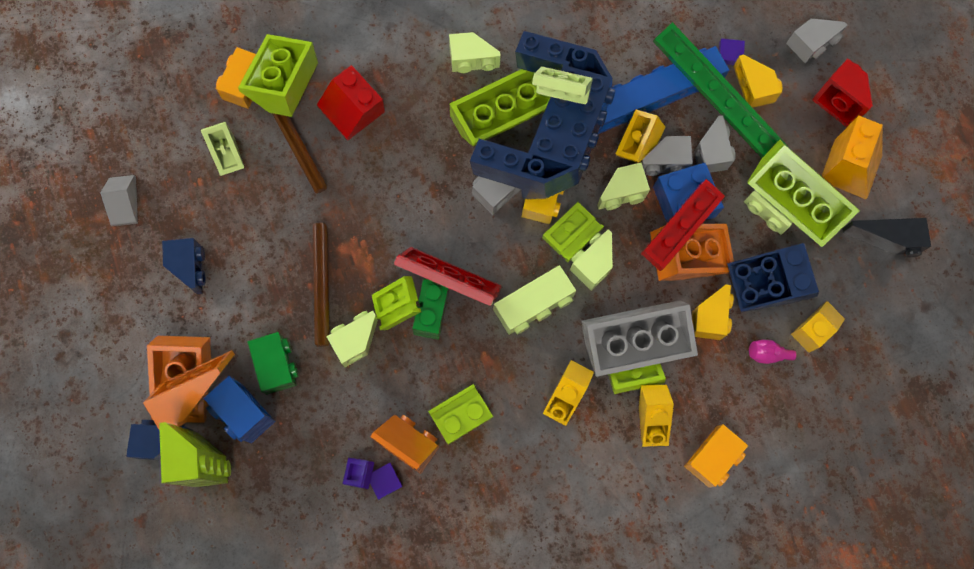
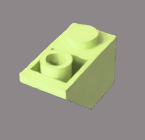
M474 32L449 34L452 72L468 73L471 70L482 69L484 71H491L495 68H500V51Z
M642 163L617 168L597 204L598 210L603 208L613 210L624 203L630 202L633 205L645 200L644 198H646L650 188Z
M609 229L602 235L597 233L589 242L591 246L585 252L581 249L571 259L574 263L570 271L591 291L613 268L612 232Z
M364 311L353 318V322L346 326L344 324L336 326L330 331L331 334L326 336L344 367L368 355L378 321L373 311L369 313Z

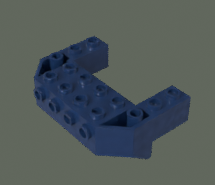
M523 31L515 51L517 68L535 73L542 66L591 77L593 79L588 102L581 104L550 97L529 153L479 139L470 159L473 175L519 188L522 191V198L546 199L579 184L583 171H587L589 166V155L592 148L595 149L599 138L598 131L600 126L603 127L607 117L606 110L608 105H611L613 102L615 89H612L613 78L596 50Z

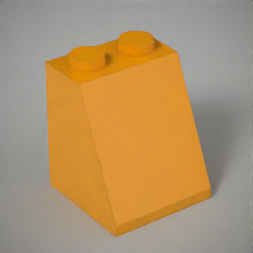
M858 115L834 140L822 177L836 188L867 199L882 158L883 125Z

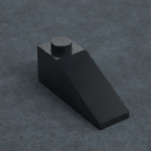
M927 218L855 220L842 228L844 234L895 255L905 254L908 258L921 256L923 251L931 247Z

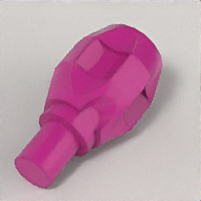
M764 339L753 341L750 344L749 356L758 363L770 364L783 361L784 359L794 361L796 359V351L787 350L772 340Z

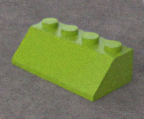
M521 69L450 103V117L460 135L474 147L479 139L488 140L545 112L550 96L538 94L536 92L537 85H532L534 72Z
M781 140L760 160L747 182L821 247L860 211L849 199Z
M166 422L159 423L162 483L189 487L228 483L227 477L231 476V464L229 460H226V456L197 432Z

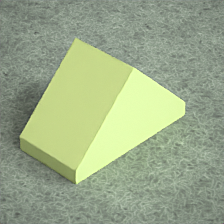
M226 122L201 129L220 176L244 168L234 135Z

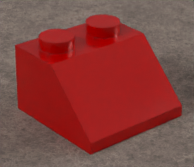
M847 58L812 100L847 127L858 115L863 117L873 106L868 73L862 70L858 64L853 63Z
M352 65L331 80L317 103V107L347 141L385 113L383 99Z

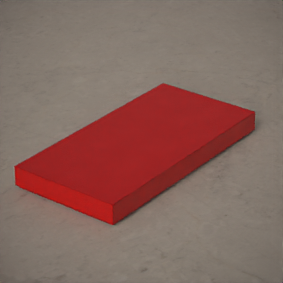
M413 247L399 254L394 262V265L489 306L493 304L502 288L501 285Z

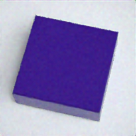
M721 38L719 52L727 65H734L738 57L744 55L745 41Z
M348 457L342 484L369 489L374 462Z
M391 463L372 472L370 484L378 500L403 487Z

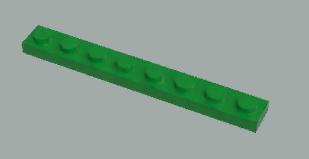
M673 22L653 40L655 45L710 104L723 115L724 119L761 158L779 140L786 144Z

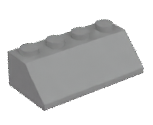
M681 300L581 321L585 346L596 377L698 355L690 304Z

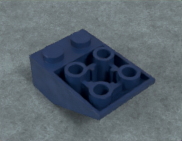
M804 243L727 263L741 312L786 305L818 297L819 289Z

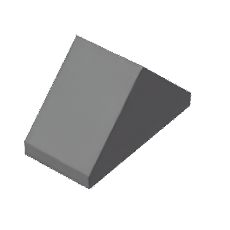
M136 176L109 178L100 193L110 225L138 224Z

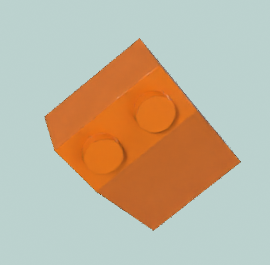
M701 224L669 264L661 271L657 269L658 280L674 281L730 274L727 263L734 262L727 224ZM663 227L650 232L651 241Z
M157 336L147 345L150 395L162 382L210 361V337ZM209 389L194 407L195 412L187 416V422L205 423L207 402L203 398L208 395Z
M232 350L162 382L151 393L143 404L158 429L159 423L162 422L179 427L187 422V416L195 412L194 407L235 355Z
M393 415L376 429L370 437L421 474L439 449V446L435 443L437 438L426 430L420 433L413 427L416 423L405 415H402L401 418Z

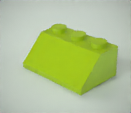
M267 34L238 87L239 91L269 113L292 117L318 65L313 43Z

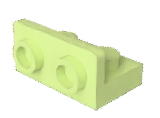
M541 66L534 73L532 85H537L536 92L538 94L586 104L589 99L593 78Z
M756 190L744 201L753 214L759 215L766 221L767 226L771 230L778 232L780 235L793 223Z

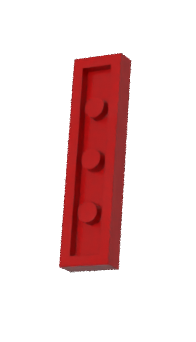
M705 179L641 254L659 271L663 270L723 200L725 195Z

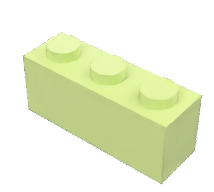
M559 265L494 303L493 310L507 333L510 335L516 332L518 335L530 327V322L535 319L542 321L552 314L550 310L557 306L560 309L573 302L572 297H574L576 289Z

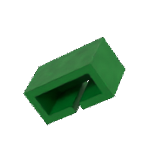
M423 279L419 306H417V308L421 309V312L415 315L412 328L414 335L439 340L449 288L431 280Z
M279 332L247 341L262 393L268 395L297 386L295 378H298L299 375L295 363L289 362L288 353H292L288 338H284Z

